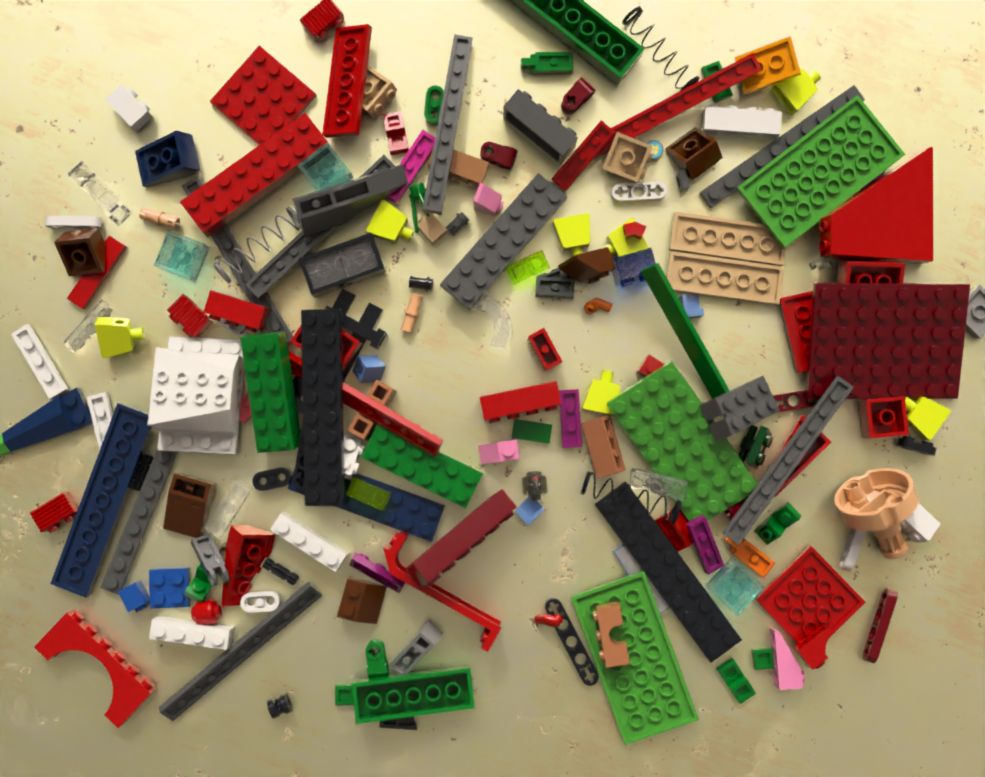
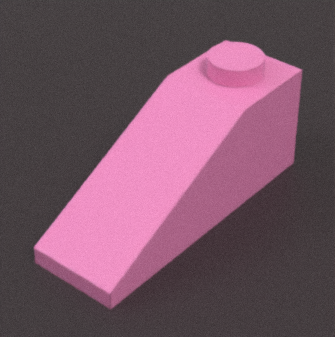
M774 627L770 628L775 687L779 690L803 688V682H805L804 671L801 670L800 665L780 632Z

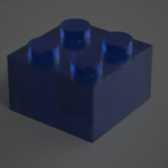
M652 248L613 259L616 269L612 270L616 286L621 285L623 288L632 285L636 280H640V282L646 281L641 270L656 264Z

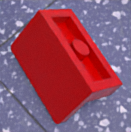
M672 509L669 512H667L666 519L669 516ZM681 509L674 525L671 524L672 514L667 522L664 521V514L655 519V522L677 552L689 547L693 543L686 527V523L689 521Z

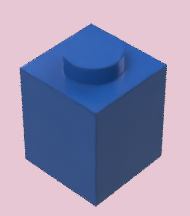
M141 580L118 591L127 612L135 610L137 613L147 608L146 603L150 602V597Z

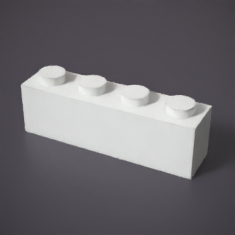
M712 104L708 105V107L706 106L702 111L701 131L707 135L776 140L781 134L782 112H777L775 109L757 110L755 107L738 109L737 106H728L727 108H721L719 105Z
M286 512L280 513L270 529L335 572L339 570L349 554Z
M158 616L152 619L149 639L227 650L232 646L235 626L221 624L199 625L193 620Z

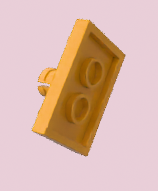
M791 36L734 57L736 62L754 53L762 69L755 75L741 81L745 95L801 75Z

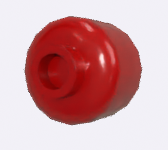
M214 599L203 600L202 603L196 602L191 609L192 620L199 625L216 624L219 617L222 616V607Z

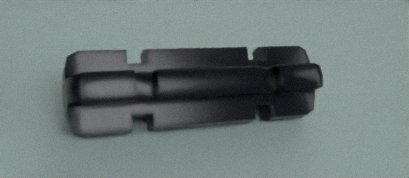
M149 454L142 455L141 463L138 464L133 477L135 479L132 480L130 485L131 489L140 491L143 485L142 481L145 480L153 456Z
M270 558L264 561L262 566L264 569L271 570V573L283 580L286 579L291 585L296 584L299 578L297 574L290 573V570L278 563L275 564V561Z

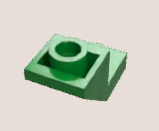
M787 502L770 514L754 531L768 545L781 537L787 527L800 520L801 515Z
M201 563L197 567L194 579L184 592V596L199 603H202L212 588L208 575L205 574ZM219 570L214 572L216 577L219 575Z

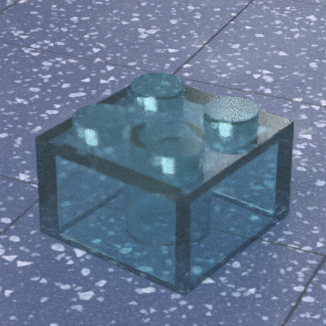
M328 142L297 165L316 191L350 181L354 178L351 171Z
M168 230L154 266L196 283L210 247L202 242Z
M732 558L705 585L737 616L764 589V586Z

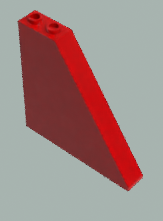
M933 147L917 152L822 217L819 224L820 257L889 260L912 264L932 262Z

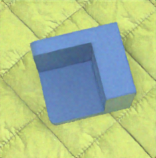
M685 294L679 297L690 319L704 316V309L700 308L698 295L686 296Z
M378 355L357 356L353 373L361 383L381 381L386 366Z
M530 495L514 511L529 525L545 509Z

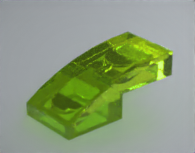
M540 250L509 265L506 270L513 285H516L550 268V265L543 251Z
M353 477L346 495L382 511H385L392 494L357 477Z

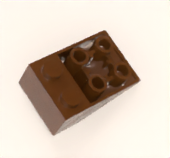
M174 473L168 491L163 529L194 538L201 537L217 483L183 473Z

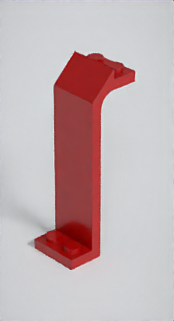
M403 531L399 534L396 533L389 545L385 544L383 546L390 574L485 627L480 636L481 649L488 652L502 628L499 626L501 621L436 584H431L428 587L425 584L420 587L407 572L406 567L401 565L398 558L399 552L409 534Z

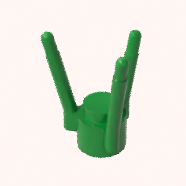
M423 183L410 187L411 194L409 198L415 233H418L415 200L417 203L421 202L423 207L426 192Z

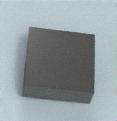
M682 169L675 175L680 193L686 192L690 188L686 169Z

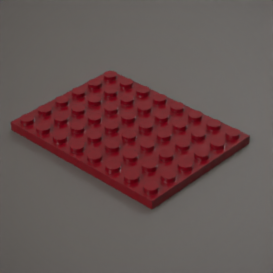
M814 283L805 397L807 399H820L838 375L854 387L846 399H878L905 396V398L908 397L909 399H919L920 397L928 399H958L970 284Z

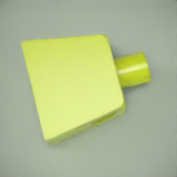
M801 68V75L771 86L791 116L818 90L815 83L821 80V76L816 70L807 74Z
M384 199L381 200L365 230L367 234L372 233L375 238L394 244L398 242L400 237L410 241L414 234V230L406 227L408 218Z
M589 213L553 219V228L562 251L571 250L573 257L576 254L583 253L582 248L589 247Z
M631 218L624 224L635 222V220ZM624 224L606 238L609 245L605 247H609L611 256L615 255L618 262L646 254L650 250L643 236L641 239L635 237L625 238L623 232Z
M98 317L94 325L102 358L130 352L134 349L135 340L145 338L143 328L132 329L130 319Z
M602 370L600 381L594 379L591 381L582 404V410L614 416L607 406L609 400L620 394V385L612 383L614 372Z
M908 397L905 398L908 427L921 440L931 441L951 413V410L926 397H920L914 401Z

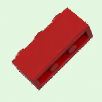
M210 290L204 313L209 314L210 319L220 321L221 318L227 319V324L236 327L239 324L246 325V330L256 332L257 329L264 330L270 309Z

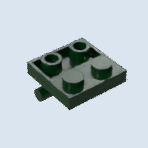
M751 425L746 437L744 436L741 442L739 457L744 463L748 451H750L746 462L749 466L758 469V466H762L765 461L766 455H764L766 447L770 448L773 437H771L772 433L769 428L760 426L756 439L753 440L758 427Z

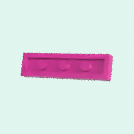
M423 129L399 164H403L408 183L386 196L396 204L399 203L432 153L435 137Z

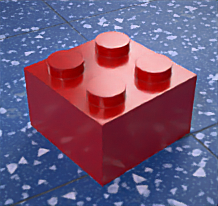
M905 396L858 401L863 439L909 435Z

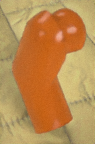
M594 298L584 305V310L587 314H593L599 309L610 312L613 304L600 298Z

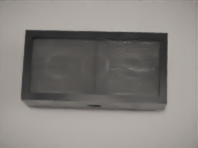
M372 233L298 258L311 295L315 298L386 272Z

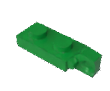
M535 52V54L530 55V58H521V69H530L532 73H573V52Z

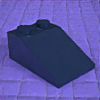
M176 130L135 151L143 187L184 178L200 171L192 134Z

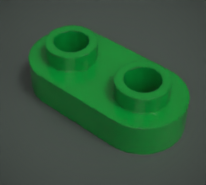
M437 85L427 89L424 116L426 121L432 125L438 124L444 90ZM433 95H438V96H439V98L436 99V100L433 99L432 97H433ZM436 113L437 117L432 118L431 114Z

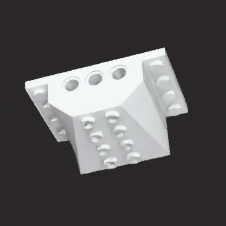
M169 337L168 349L156 347L148 426L159 430L158 451L237 455L244 378V361L240 340Z

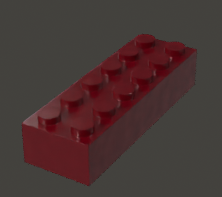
M503 489L499 490L405 569L420 587L425 584L427 587L434 584L441 578L440 573L443 574L456 565L455 560L458 561L471 552L469 548L472 549L486 539L484 535L492 534L500 527L499 524L514 515L512 511L517 506Z

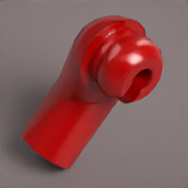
M547 614L536 615L534 621L536 624L556 628L560 626L563 619L559 614H554V616Z

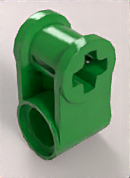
M372 639L365 649L368 677L389 676L385 645L380 639ZM373 646L379 649L377 653L372 649Z

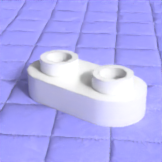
M274 591L249 592L242 597L240 604L242 609L248 613L269 612L279 607L281 599L279 594ZM269 597H272L274 599L273 604H270L268 602ZM250 598L254 599V605L249 604Z

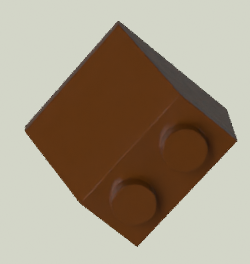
M696 127L665 148L680 170L686 169L687 177L691 180L700 176L723 158L717 141Z
M99 228L64 232L54 242L69 276L103 273L105 271L106 245Z
M609 247L576 254L558 265L559 270L578 282H589V284L600 281V279L609 276L610 271L616 269Z
M350 576L346 581L337 617L354 622L377 624L387 586Z

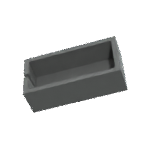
M518 89L503 106V118L561 165L576 147L578 140L576 132L569 127H564L561 124L562 121L557 116H551L547 113V109L542 104H536L529 93Z
M764 376L748 381L699 405L706 421L724 416V419L708 425L715 441L732 436L780 411Z

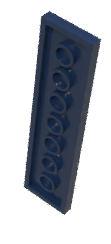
M304 456L301 458V464H302L303 466H304ZM299 469V472H303V476L301 478H298V481H300L301 485L303 486L304 470ZM293 473L288 489L305 495V489L295 487ZM357 473L356 475L353 474L352 480L345 478V505L335 507L432 542L445 505Z

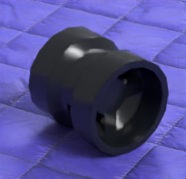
M287 693L280 695L277 699L271 698L267 700V707L273 719L279 717L282 713L288 714L293 711L292 702Z

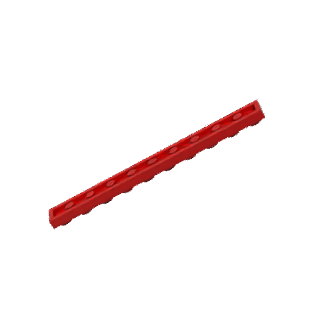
M751 53L611 129L614 132L636 138L755 75L762 69L754 53ZM615 135L594 159L609 152Z
M289 351L292 374L302 379V358ZM343 383V404L436 457L440 451L442 439Z

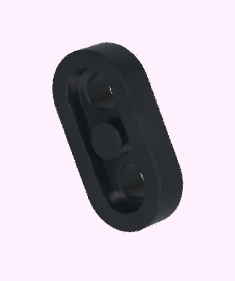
M904 435L903 438H898L897 447L935 456L937 448L933 447L934 444L931 442L922 441L918 443L914 441L915 438Z
M283 467L261 471L254 475L252 483L259 491L284 487L290 483L292 474L287 468ZM281 473L285 475V480L283 481L279 478ZM263 477L267 480L265 485L261 484V478Z

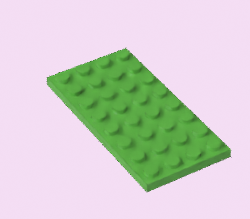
M857 95L738 186L736 190L784 249L818 223L822 217L840 206L906 154Z
M673 360L609 400L607 406L674 501H682L681 511L690 522L700 515L705 516L706 520H709L726 510L727 507H731L749 496L758 483L727 438L715 441L708 426L715 422L714 419L706 421L699 406L702 402Z
M644 571L571 596L625 745L699 720ZM620 602L623 625L614 626L610 630L609 635L615 641L626 640L630 664L606 667L605 662H601L600 650H603L602 642L598 643L596 631L600 630L599 623L594 621L593 611H597L596 605Z

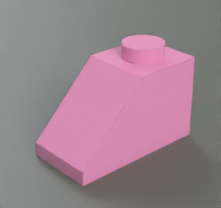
M480 183L473 201L474 209L495 217L497 212L501 213L504 202L501 201L502 195Z
M517 440L478 446L481 464L519 459Z

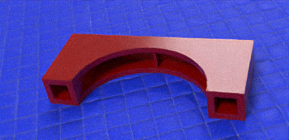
M72 610L67 612L34 646L47 660L68 650L82 651L97 658L107 669L113 685L112 701L104 715L117 728L125 724L156 691L153 682L148 678H144L140 674V670L135 665L130 664L122 652L116 651L107 638H103L98 634V629L88 624L84 620V616L78 611Z

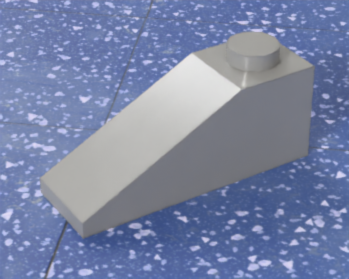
M428 621L388 666L397 674L409 673L435 646L443 632L432 622Z

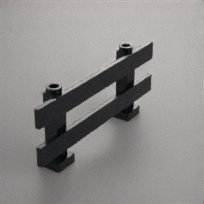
M342 288L333 307L326 306L325 309H341L342 327L353 332L351 336L363 343L343 372L344 383L366 340L371 342V347L379 350L387 333L380 328L377 331L373 330L383 309L370 302L359 322L346 316L356 295ZM295 376L293 385L297 412L303 414V401L300 400L303 396L302 379Z

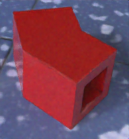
M638 222L624 224L625 238L635 237L641 239L647 226Z

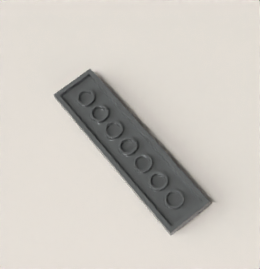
M538 173L440 283V287L470 310L565 202L567 196Z

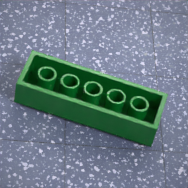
M286 331L249 334L240 337L257 453L295 450L299 446L300 428Z
M378 423L361 458L464 508L467 507L483 474L441 452L435 457Z
M469 665L352 681L356 724L475 708Z

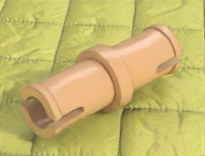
M142 207L140 212L146 213L139 214L140 219L154 222L157 226L164 225L175 230L179 227L178 224H175L176 222L180 223V218L145 207Z
M411 293L408 307L404 311L406 314L400 330L413 332L416 317H419L420 314L418 311L423 296Z

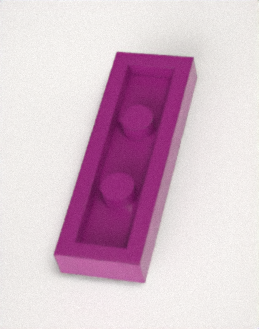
M579 389L559 390L562 448L582 447Z
M700 515L686 523L704 572L710 575L723 567V560L706 517Z
M355 552L349 565L397 593H400L405 584L402 580L391 575L383 565L371 562L363 554Z

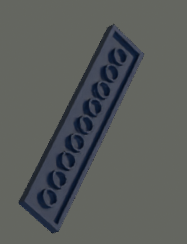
M117 403L50 584L85 598L89 597L152 428L148 426V413L122 403Z

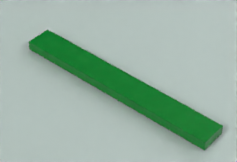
M659 263L643 268L641 273L712 399L729 391Z

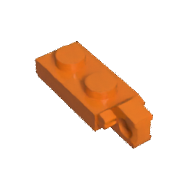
M728 537L723 539L731 546L729 551L762 578H765L774 566L775 562L746 539H743L739 545Z

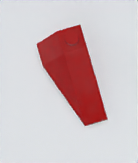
M231 525L225 554V568L229 575V582H223L222 606L241 605L242 597L248 593L252 586V579L256 573L259 574L262 569L260 566L265 557L268 558L271 553L276 534L249 525Z

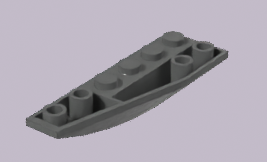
M403 164L292 198L304 236L345 223L406 185L408 181Z

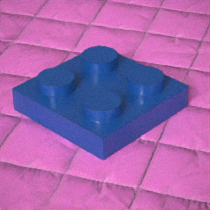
M190 567L149 570L150 609L191 606L190 598L184 596V592L190 584Z

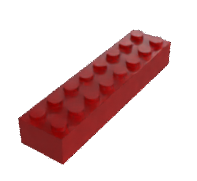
M304 113L184 198L180 203L208 238L329 151V143L308 115Z

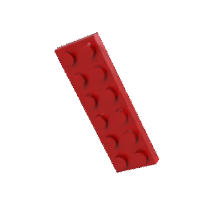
M369 24L336 28L322 133L326 138L359 135L372 27Z

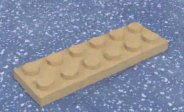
M674 212L669 250L776 266L784 265L786 247L784 249L781 247L764 224Z
M670 251L666 277L673 290L678 292L779 305L784 267Z

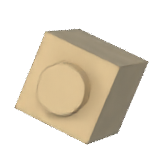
M432 213L429 217L425 214L418 221V229L433 246L447 234L445 227Z

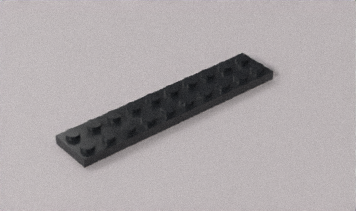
M341 309L301 310L305 506H344Z
M626 481L613 490V502L627 484ZM628 485L615 504H611V492L595 503V506L710 663L742 641L652 516H647L646 508L638 499L634 508L629 510ZM631 489V507H632L633 504H634V502H635L636 499H637V496L635 495V493H634V492L632 491V489Z

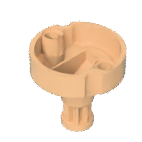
M883 468L867 471L863 476H855L846 481L835 495V504L842 522L854 530L873 531L880 543L879 549L881 554L887 559H896L908 552L909 547L906 540L903 539L900 523L912 515L918 506L919 498L912 478L904 471Z

